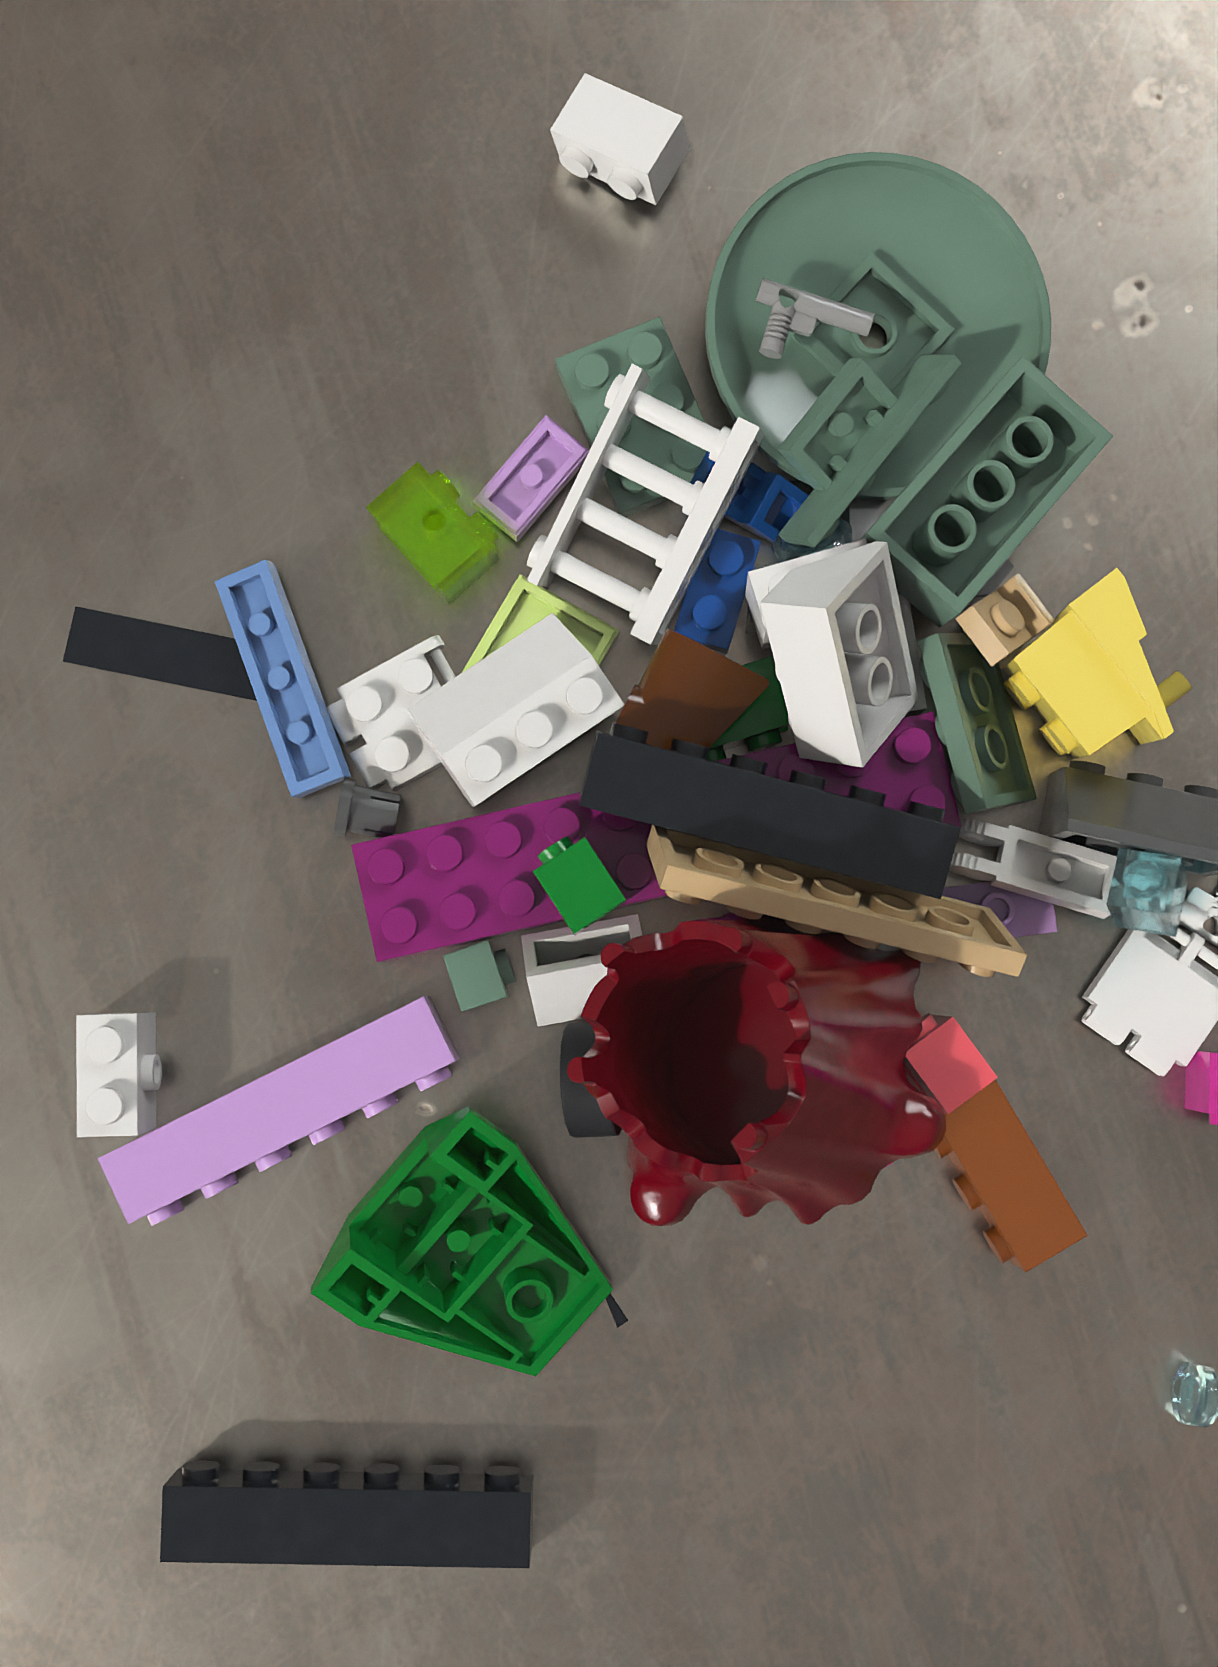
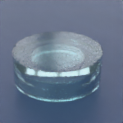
M1185 1362L1178 1368L1171 1390L1172 1409L1178 1422L1206 1428L1217 1418L1218 1375L1212 1367Z

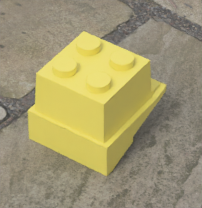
M1118 568L1114 569L1071 602L1054 618L1055 622L1053 623L1055 625L1003 668L1009 676L1003 685L1010 696L1023 710L1031 706L1036 710L1046 723L1039 730L1058 755L1062 756L1065 753H1070L1074 759L1091 755L1127 729L1132 732L1140 745L1167 738L1174 730L1166 708L1192 690L1188 680L1179 671H1175L1160 684L1156 685L1139 640L1147 635L1126 579Z

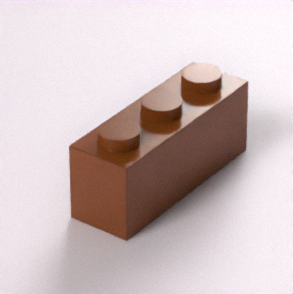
M996 1079L950 1114L944 1113L946 1116V1132L942 1142L934 1151L940 1158L949 1155L960 1174L952 1179L968 1208L972 1211L979 1207L989 1223L990 1228L983 1231V1234L1001 1263L1010 1259L1011 1263L1026 1273L1088 1236Z

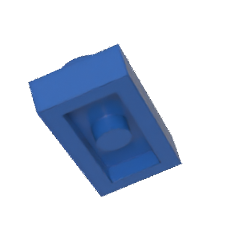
M717 529L686 590L674 629L675 632L711 650L724 654L728 653L745 597L748 572L753 571L761 541Z

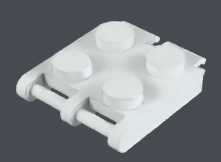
M439 635L424 640L340 686L337 690L342 699L326 708L331 722L345 746L351 745L362 738L366 741V745L356 749L349 755L368 788L377 789L389 783L391 789L395 792L443 765L407 712L408 708L441 687L426 660L427 657H432L446 683L456 677L441 651L445 645Z
M1149 902L1140 911L1083 994L1082 998L1091 1003L1081 1021L1114 1045H1120L1130 1032L1135 1034L1126 1047L1125 1052L1158 1076L1164 1077L1174 1063L1179 1066H1187L1218 1021V977L1194 961L1195 957L1199 956L1218 970V955L1203 946L1205 943L1204 938L1195 932L1190 935L1186 934L1159 915L1161 908ZM1154 925L1179 942L1181 947L1179 949L1174 947L1150 930L1151 926Z

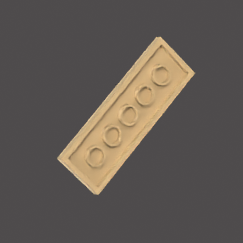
M656 825L651 827L646 846L659 887L665 890L669 897L677 901L696 905L700 904L702 899L724 904L730 912L748 919H760L762 914L785 919L786 924L790 927L809 934H819L821 929L842 933L850 942L865 948L876 949L879 948L880 943L901 948L906 955L922 962L935 963L939 957L958 962L965 970L983 977H993L995 972L1019 977L1026 960V952L991 908L945 896L937 899Z

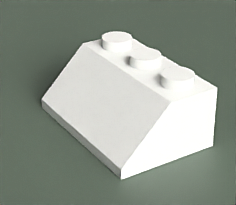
M875 541L791 569L760 601L762 622L767 629L775 660L776 676L780 681L788 711L789 727L793 731L800 758L864 767L919 699L887 542Z
M552 613L408 708L407 712L473 808L616 712L625 704L593 656Z

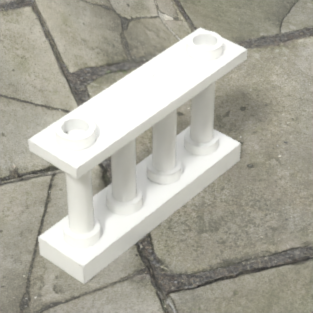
M631 364L627 375L619 374L607 393L604 405L610 410L548 537L541 535L529 554L527 566L531 567L532 570L527 581L536 586L549 588L555 574L629 611V619L635 621L630 634L650 645H659L765 434L760 427L740 417L737 418L732 429L724 426L720 431L644 393L651 377L642 368ZM633 414L710 452L709 459L714 461L715 464L705 484L697 480L693 485L618 447ZM607 468L683 506L682 513L688 515V518L679 536L676 537L670 534L668 538H665L593 501L592 498ZM581 521L656 559L655 566L662 570L652 590L644 587L639 591L567 554L566 551Z

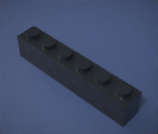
M614 722L610 734L596 731L578 799L579 806L937 899L942 897L961 829L959 826L943 821L946 811L944 809L910 800L907 811H902L884 806L887 794L854 785L850 786L848 796L826 791L827 778L793 769L791 770L789 781L765 775L768 763L732 754L730 765L706 759L709 747L675 738L672 739L670 749L646 743L648 731Z
M200 1460L185 1463L182 1469H177L163 1485L160 1562L530 1568L534 1475H520V1469L513 1466L488 1467L484 1470V1474H460V1468L453 1465L428 1466L424 1469V1473H400L399 1466L381 1463L364 1467L363 1472H340L339 1465L321 1462L308 1464L303 1467V1471H280L279 1464L261 1461L248 1463L243 1466V1470H220L218 1462Z

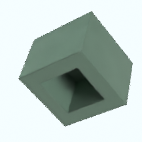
M486 940L443 955L461 1012L510 997L507 985L516 982V978L505 948L495 951L493 942Z

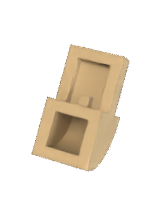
M1020 574L1012 577L996 591L976 602L955 618L991 667L1018 650L1055 622V619Z

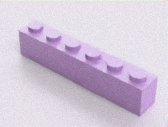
M423 996L97 1159L127 1223L130 1224L147 1215L151 1226L185 1210L180 1198L201 1188L205 1199L239 1183L234 1171L255 1162L259 1172L292 1156L288 1144L309 1135L312 1144L315 1145L346 1129L341 1120L342 1117L362 1108L366 1118H369L399 1103L394 1093L395 1091L416 1082L421 1092L451 1077L452 1074L447 1065L457 1061L460 1057L431 997Z

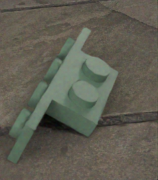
M921 355L891 392L863 358H850L777 449L814 489L778 535L785 542L814 548L818 543L830 537L839 525L840 515L855 497L864 493L872 485L876 478L875 471L887 456L908 440L912 433L911 426L927 406L935 403L948 388L949 378L961 365L960 360L955 355Z

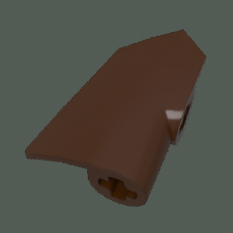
M666 629L639 684L634 685L616 723L648 731L646 743L670 749L673 738L710 748L768 687L769 681L704 645L673 630Z

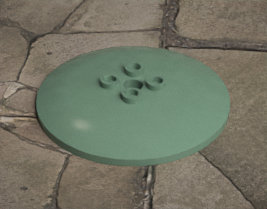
M865 152L832 157L808 165L772 186L750 206L730 233L716 262L705 309V338L707 356L714 382L734 422L740 417L760 427L765 435L758 447V451L777 467L807 484L809 483L777 449L850 358H863L892 392L921 355H955L960 360L961 365L949 378L948 388L935 403L926 407L911 426L912 433L908 440L887 456L875 471L876 478L872 485L864 493L855 497L868 500H891L898 497L1022 356L1028 359L1045 375L1051 346V312L1044 276L1037 258L1023 232L994 198L972 181L940 164L897 153ZM762 278L875 313L873 322L879 324L885 330L887 344L881 348H870L862 343L858 334L816 321L814 331L809 337L788 331L787 341L785 342L781 358L773 359L762 355L759 349L772 306L755 301ZM779 296L781 305L784 308L790 307L795 303L791 298Z

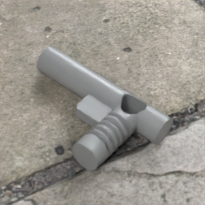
M762 278L755 301L772 306L759 352L769 358H781L785 342L787 341L788 331L809 337L814 331L816 321L867 337L875 313ZM779 296L791 298L795 303L790 307L784 308L781 305Z

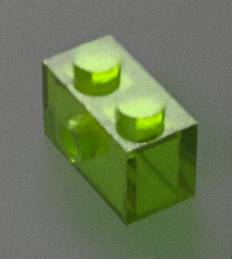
M416 462L368 504L366 509L373 523L443 600L450 605L499 561L497 548L493 544L499 537L491 525L478 512L473 513L469 517L455 502L460 497L459 492L440 470L437 469L430 475L419 462Z

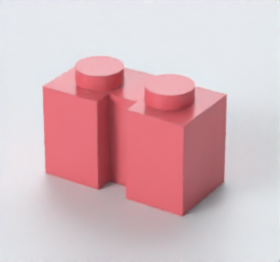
M930 1013L922 1017L920 1014L922 1031L906 1052L902 1064L904 1075L913 1087L921 1093L933 1097L941 1105L943 1112L950 1114L998 1077L954 1017Z

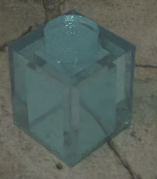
M1119 848L1106 903L1116 927L1176 937L1188 885L1182 858Z

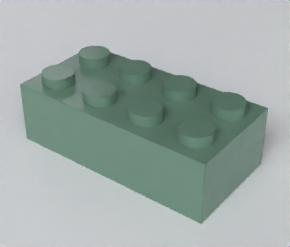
M1022 356L860 540L866 539L867 544L875 541L887 542L897 591L940 628L963 611L1111 440L1113 435L1028 359Z

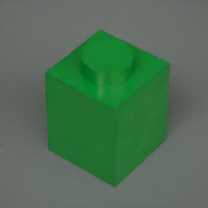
M566 836L538 855L543 865L533 870V873L574 935H577L626 902L620 889L585 837L573 844L569 836Z

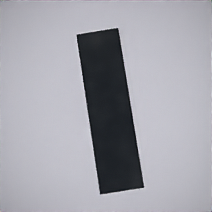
M75 606L63 662L257 701L235 638Z

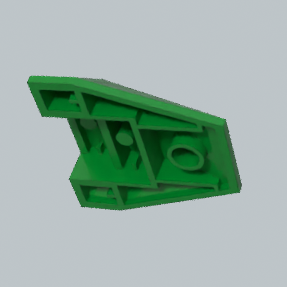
M469 1106L425 1126L348 1214L311 1286L312 1295L358 1326L532 1376H537L613 1291L611 1282L517 1142Z

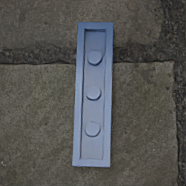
M265 559L216 580L215 584L291 797L301 798L341 782L344 778H350L351 775L275 563Z

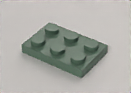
M660 316L555 359V367L590 449L610 410L604 405L607 393L619 374L627 375L631 364L642 368L651 377L644 393L706 423ZM634 414L618 447L689 483L707 452ZM608 468L603 476L617 513L624 517L670 500Z
M937 633L917 640L922 656L919 661L920 673L923 681L932 692L937 710L935 717L936 731L942 743L947 746L953 768L951 774L952 789L957 799L963 804L965 814L1014 806L1036 800V793L1008 693L1003 685L1004 679L999 663L991 667L966 633Z

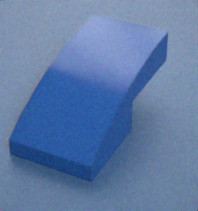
M707 451L690 482L694 485L697 480L705 484L715 464L714 461L709 459L710 452ZM751 462L724 517L780 549L792 553L796 544L785 542L778 534L809 495L778 473L766 472Z

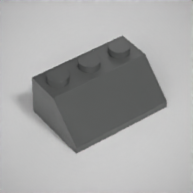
M1076 760L1070 761L1069 767H1062L1049 774L1039 834L1117 856L1121 859L1205 877L1218 875L1217 789L1199 785H1185L1184 791H1178L1162 787L1163 779L1154 775L1128 773L1127 778L1122 779L1104 775L1106 767L1103 765Z

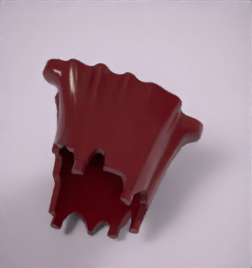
M732 912L715 918L680 922L670 932L638 936L622 945L609 943L602 949L601 962L607 967V975L595 985L581 1013V1017L594 1030L596 1035L595 1043L584 1057H575L569 1062L567 1074L571 1081L584 1084L588 1092L596 1098L605 1118L619 1125L627 1134V1165L633 1173L630 1201L634 1212L643 1222L651 1226H669L679 1223L690 1213L697 1200L705 1192L719 1186L730 1196L743 1217L756 1215L769 1202L782 1201L801 1223L807 1225L814 1224L825 1213L838 1205H852L862 1201L871 1192L880 1171L889 1163L898 1159H908L934 1151L942 1142L946 1132V1116L941 1105L933 1097L923 1094L913 1087L904 1075L902 1064L906 1052L922 1031L921 1016L916 1009L914 990L920 975L921 962L906 955L901 949L882 951L877 948H865L850 942L842 933L809 934L790 927L786 924L785 919L762 914L760 919H748Z

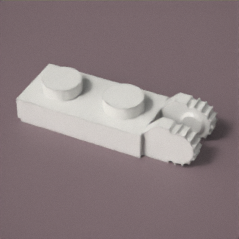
M961 818L962 827L959 837L983 846L999 847L996 862L967 853H954L949 871L974 880L991 881V886L1102 919L1111 915L1123 859L1012 825L1004 828L991 823L981 822L980 820Z

